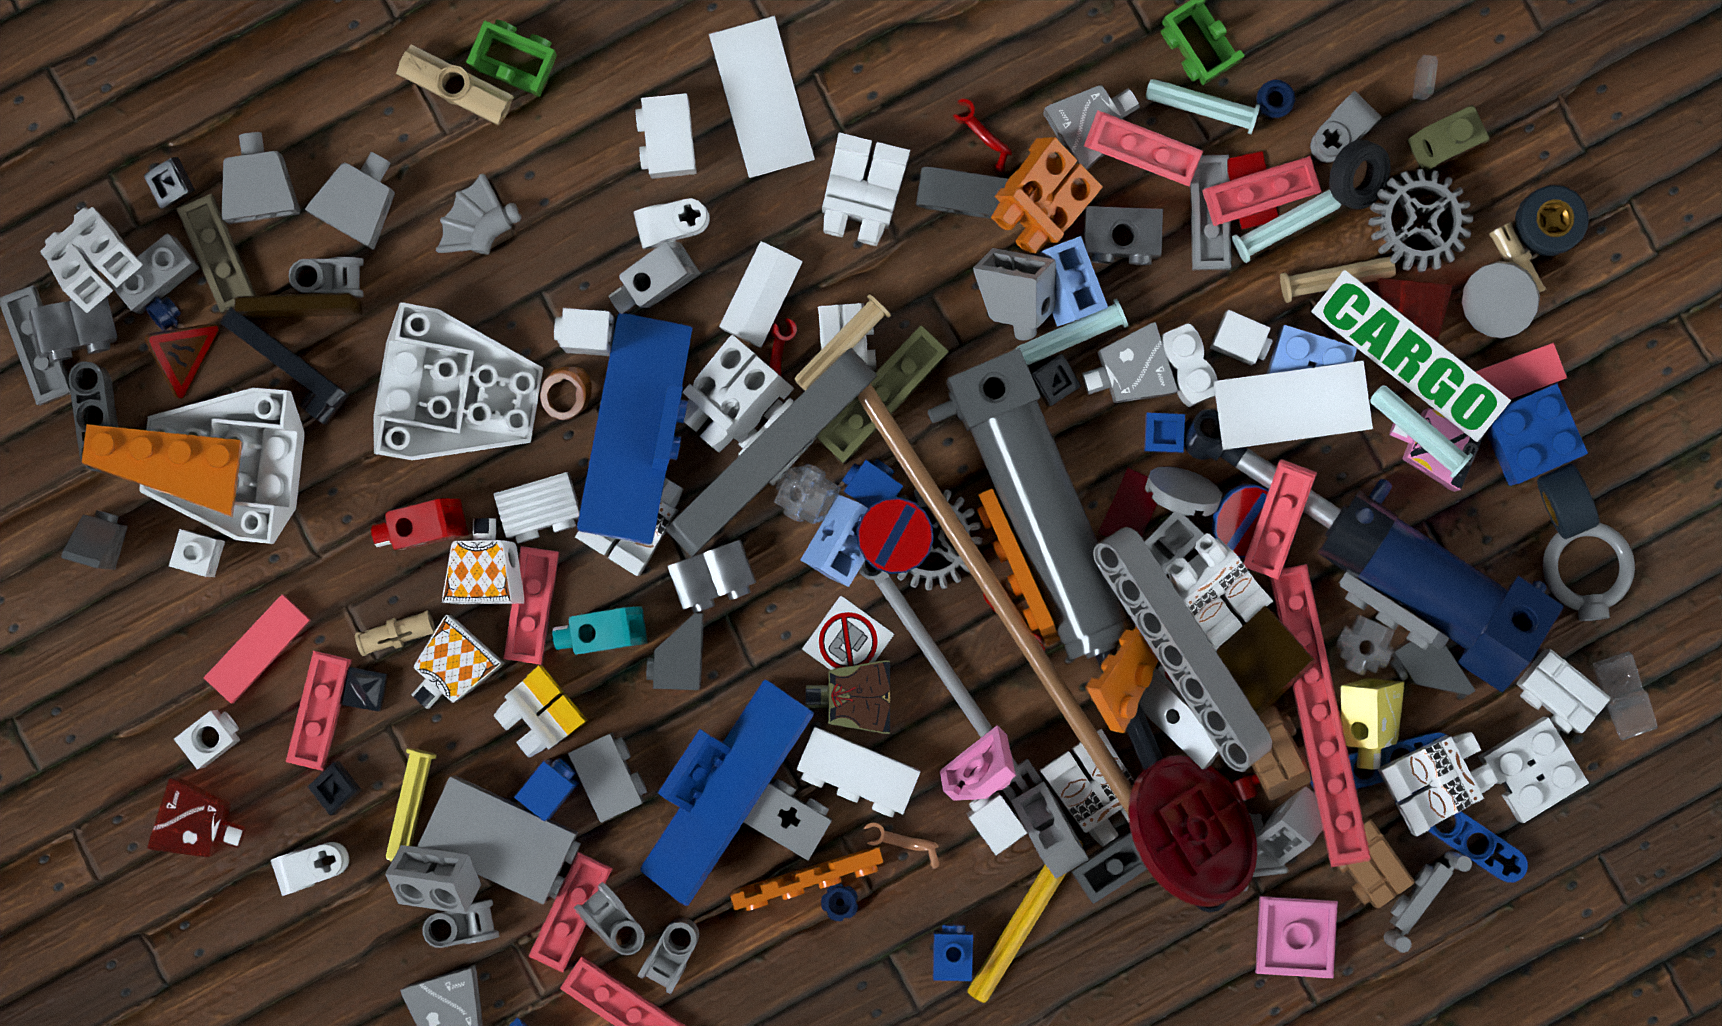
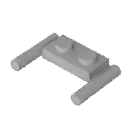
M1448 851L1443 856L1444 865L1434 861L1431 866L1425 864L1414 878L1417 884L1408 897L1403 894L1390 911L1394 916L1389 922L1397 928L1389 930L1384 934L1386 944L1403 953L1410 950L1411 941L1404 935L1409 933L1451 877L1454 868L1463 872L1471 868L1472 861L1469 857L1454 851Z

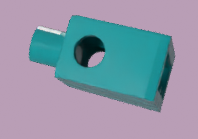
M642 606L570 616L569 625L554 627L552 631L556 650L573 648L575 655L648 644ZM593 627H594L595 633H596L595 638H594L593 635H592V628H593Z

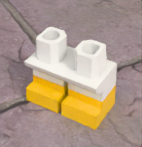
M538 665L519 685L504 696L507 701L494 714V717L506 730H509L521 719L532 729L517 741L519 747L529 758L545 748H548V750L552 749L588 721L567 694L562 695L542 714H538L564 692L542 665Z

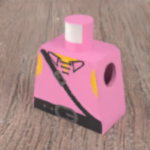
M1427 408L1422 411L1421 416L1467 456L1469 453L1473 455L1458 474L1452 478L1450 477L1451 471L1393 423L1389 435L1409 443L1403 455L1404 461L1447 489L1454 492L1461 490L1483 436L1476 442L1435 409Z

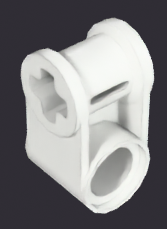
M692 198L668 204L653 205L633 212L643 249L658 247L666 241L675 242L679 239L698 235L704 232L710 221L707 208L698 200ZM690 207L696 213H701V216L695 219L696 225L692 227L686 221H682V217L687 215V209Z
M328 842L271 859L282 896L314 886L317 882L344 872L349 864L347 849L340 843ZM327 855H334L336 862L332 863L331 866H324L321 859Z

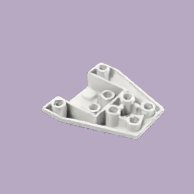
M400 302L386 342L375 405L374 454L418 460L530 443L543 367L439 309Z
M250 388L148 416L147 431L242 441L233 518L170 494L156 491L140 484L139 492L235 540L274 544L296 509L305 435L291 391Z

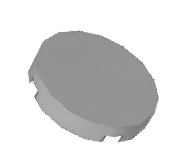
M1504 261L1489 263L1474 272L1464 287L1462 297L1464 313L1471 325L1487 336L1498 338L1517 335L1527 328L1538 312L1540 301L1538 287L1530 273L1515 263Z
M1169 466L1157 467L1151 470L1145 486L1147 493L1153 492L1152 498L1157 504L1170 511L1188 516L1194 515L1195 511H1204L1202 516H1209L1217 512L1222 497L1219 488L1209 479L1182 468Z

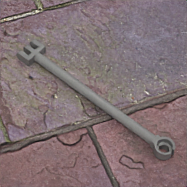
M865 560L859 569L860 574L866 579L875 581L979 736L983 737L993 729L888 573L880 570L869 572L865 568ZM1012 757L1016 776L1012 778L1010 784L1016 782L1023 793L1030 790L1022 778L1026 773L1029 774L1034 784L1037 785L1042 782V779L1028 759L1017 764ZM1009 785L1003 789L1010 802L1017 797L1015 791Z

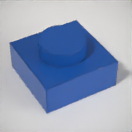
M1146 413L1144 451L1183 453L1185 414Z

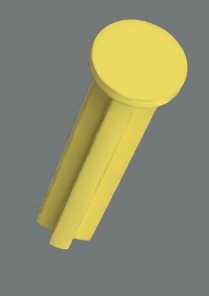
M413 748L406 749V753H409V758L386 853V859L391 862L401 845L412 846L431 760L436 759L437 756L434 753Z

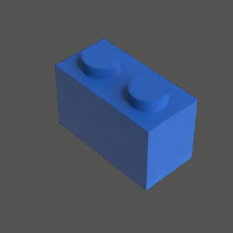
M551 758L541 763L514 798L545 822L553 817L580 783L574 777L577 771L562 758L555 761Z

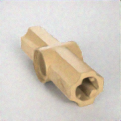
M412 44L404 52L396 72L397 75L444 98L450 104L458 105L498 126L505 119L514 98L513 95L467 73L463 68L451 65ZM462 77L465 84L460 92L456 94L446 92V83L450 78Z

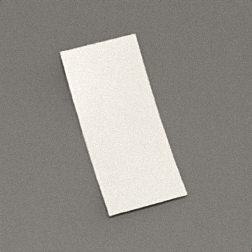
M775 16L709 34L749 178L815 160Z
M1364 361L1214 381L1223 450L1373 429Z

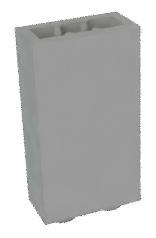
M453 775L449 777L417 847L469 854L478 875L544 904L549 897L556 899L565 879L559 876L565 862L572 864L581 843L575 841L578 834L577 831L551 819L544 822L529 809Z

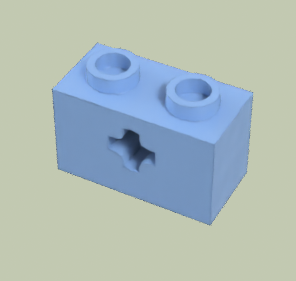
M1081 236L1033 254L1034 256L1055 259V308L1052 314L1057 327L1108 308Z
M838 495L803 554L801 561L826 577L849 587L865 561L858 547L857 529L861 517L868 508L859 502Z

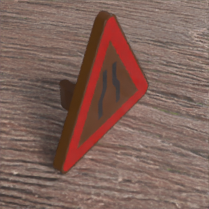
M209 323L148 333L145 336V342L171 392L177 399L185 397L219 331L218 325Z

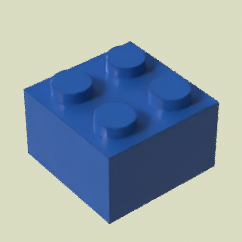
M1557 383L1509 403L1486 431V435L1509 486L1520 484L1588 454Z

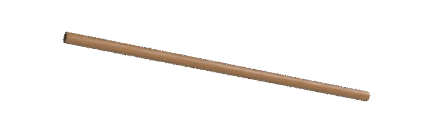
M870 383L857 396L859 402L1128 814L1132 785Z

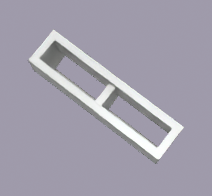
M760 241L719 327L757 347H762L803 261Z

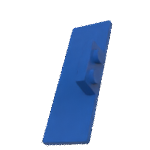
M619 313L617 315L577 524L578 531L647 545L653 543L667 466L670 459L677 460L681 437L674 436L676 422L684 423L688 401L681 400L692 334L691 326L626 313Z
M764 680L723 742L699 729L658 792L663 798L680 808L642 864L640 871L681 904L688 906L813 717V711L768 680Z

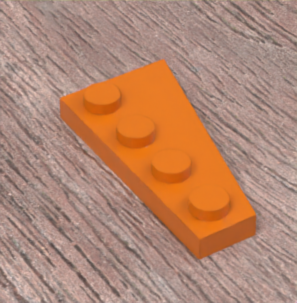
M87 424L82 463L233 518L242 441Z
M993 489L979 494L983 506L977 508L978 514L985 529L994 528L998 540L992 542V545L1000 562L1003 563L1008 560L1012 568L1013 574L1007 576L1016 597L1024 595L1029 608L1022 611L1031 631L1039 628L1046 646L1060 641L1056 627Z
M1137 626L1133 631L1125 630L1119 639L1120 650L1115 656L1108 655L1101 664L1102 671H1104L1099 679L1091 678L1086 685L1089 694L1110 731L1125 732L1130 720L1137 713L1138 703L1145 688L1150 685L1153 671L1159 661Z
M878 845L733 889L730 897L734 910L744 907L746 911L768 905L767 900L781 895L783 900L804 894V888L818 884L820 889L841 883L840 876L855 872L856 878L878 871L877 864L884 863Z

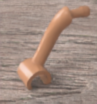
M875 821L869 822L864 826L863 829L875 826L881 831V835L877 840L868 841L867 844L878 845L884 842L909 850H928L930 866L932 868L940 867L935 850L939 846L935 842L885 831L883 826Z

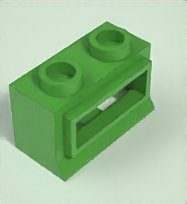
M1190 0L1164 17L1162 24L1165 28L1161 30V34L1172 50L1178 47L1186 60L1181 62L1188 77L1193 82L1199 79L1202 85H1205L1231 67L1239 64L1244 58V54L1241 50L1234 51L1225 37L1227 33L1225 26L1220 20L1215 21L1204 5L1206 0ZM1188 17L1192 18L1220 61V64L1209 71H1206L1177 24Z
M496 19L494 24L484 20L466 63L475 71L540 98L557 57L555 50L550 48L552 43L535 34H531L529 39L516 34L517 28L502 20ZM493 39L543 60L537 77L486 56Z

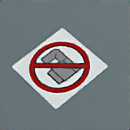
M840 596L804 645L803 650L830 670L875 662L894 634Z

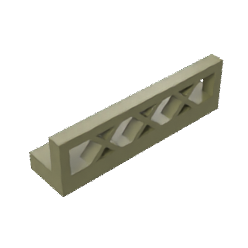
M922 326L876 372L878 376L871 382V385L891 415L949 353ZM856 397L816 438L844 465L873 435L877 428Z

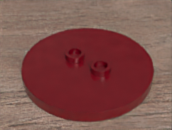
M1170 756L1147 767L1138 776L1131 790L1128 816L1135 847L1148 871L1169 893L1186 903L1196 906H1217L1241 894L1249 885L1255 872L1257 840L1251 816L1236 789L1216 769L1211 766L1202 769L1187 756Z

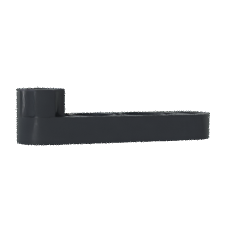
M230 307L220 320V323L309 389L310 391L299 406L324 425L329 423L349 394L247 317L235 312L233 307Z

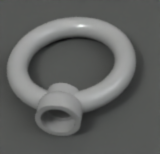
M1599 523L1597 527L1569 539H1563L1557 532L1545 550L1543 573L1547 586L1553 595L1566 606L1578 610L1579 621L1602 620L1610 618L1609 607L1619 602L1631 587L1635 573V562L1632 550L1624 537L1612 527ZM1583 536H1593L1606 541L1615 550L1619 559V575L1614 585L1605 593L1581 596L1569 590L1561 580L1558 570L1559 557L1564 547L1572 540Z

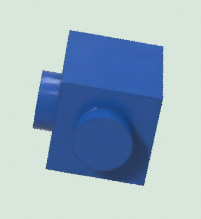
M878 459L873 464L865 460L862 466L854 463L842 480L847 484L844 493L868 509L871 505L885 498H896L903 485L891 478L895 471Z
M943 924L942 931H934L933 980L972 981V932L965 931V925Z

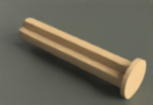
M1384 257L1288 276L1284 272L1280 274L1282 294L1285 302L1289 303L1292 301V297L1326 291L1344 270L1361 283L1391 278L1396 275L1395 264L1390 262L1391 257Z
M869 294L867 296L869 302L796 375L795 381L803 390L806 391L849 348L853 349L884 316L887 318L891 316L885 307L872 295Z

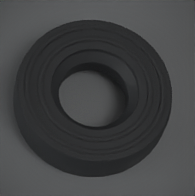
M1355 140L1347 144L1338 153L1330 171L1329 186L1334 199L1340 204L1353 209H1364L1375 203L1379 199L1378 191L1380 189L1385 190L1390 176V159L1386 150L1368 140ZM1366 161L1365 177L1360 185L1354 188L1353 179L1359 165Z

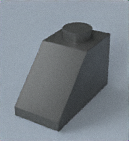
M96 510L95 517L82 515L63 550L61 558L99 569L115 570L128 526L117 523L119 516Z
M694 613L655 649L654 658H647L646 678L647 680H653V689L701 690L704 614Z
M1407 639L1389 651L1394 659L1389 662L1390 666L1401 681L1407 679L1410 684L1464 695H1470L1475 692V689L1446 645L1443 649L1438 650L1430 644L1427 650H1424Z
M1130 832L1100 847L1088 855V861L1070 871L1088 899L1095 904L1147 870L1138 854Z

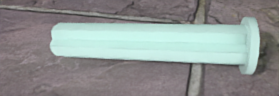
M1156 79L1150 80L1146 91V98L1148 100L1249 129L1248 134H1252L1260 108L1258 104H1256L1255 108Z
M1329 189L1241 237L1235 234L1232 236L1234 247L1241 259L1248 263L1251 255L1339 209L1342 204L1334 199Z
M1117 298L1113 300L1114 304L1106 309L1017 346V348H1020L1027 366L1123 324L1125 328L1128 327L1127 319Z
M1381 386L1371 397V404L1452 472L1450 477L1454 478L1472 458L1473 455L1471 453L1467 456L1387 386Z

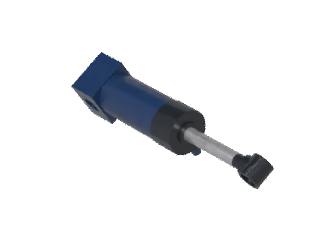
M1213 409L1200 411L1184 435L1186 451L1192 457L1199 460L1212 458L1217 461L1221 457L1270 489L1277 467L1247 447L1223 450L1218 411ZM1202 432L1208 433L1212 438L1205 436ZM1380 479L1369 496L1359 490L1349 505L1345 504L1342 509H1339L1311 490L1303 512L1328 528L1325 533L1327 538L1317 552L1319 555L1354 578L1358 577L1464 647L1465 650L1457 663L1503 693L1529 665L1564 607L1545 594L1547 588L1543 582L1533 581L1530 584L1518 576L1506 589L1399 519L1397 514L1383 506V501L1392 489L1391 483L1386 479Z

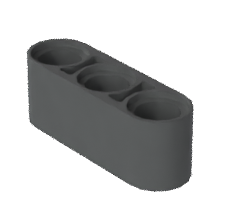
M922 167L916 206L930 210L992 219L991 216L1000 203L994 196L1001 188L1005 187L1008 179L935 167Z
M84 361L76 364L69 373V387L81 462L86 425H89L88 415L92 409L99 407L103 412V421L99 426L118 427L112 380L109 372L98 364ZM94 370L97 373L98 382L93 389L86 390L82 383L83 376L86 372ZM84 465L86 468L92 471L106 473L104 471Z

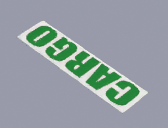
M1346 270L1340 274L1311 311L1476 442L1479 441L1511 402L1508 397Z

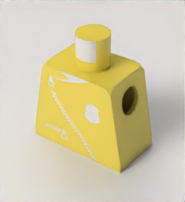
M1366 678L1341 685V723L1346 746L1358 747L1357 767L1379 769L1381 749L1397 743L1404 682Z

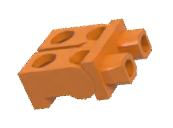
M1056 137L1036 138L1028 149L1031 153L1024 163L1008 179L1005 187L1001 188L994 196L1000 203L991 218L1005 230H1012L1019 221L1025 229L1016 239V244L1027 254H1036L1047 243H1058L1064 235L1063 232L1072 225L1103 188L1081 164H1075L1078 160Z

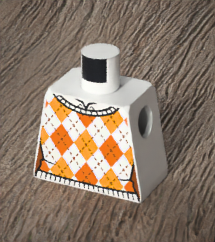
M474 518L473 541H453L442 596L443 603L524 604L517 546L514 542L496 540V519Z
M446 615L414 665L415 670L425 680L411 695L428 710L442 694L453 703L458 702L500 669L505 662L452 615Z

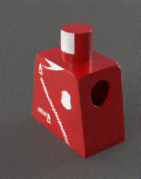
M436 499L388 511L385 515L387 522L371 526V534L375 546L381 547L392 544L394 550L412 549L469 536L461 499Z

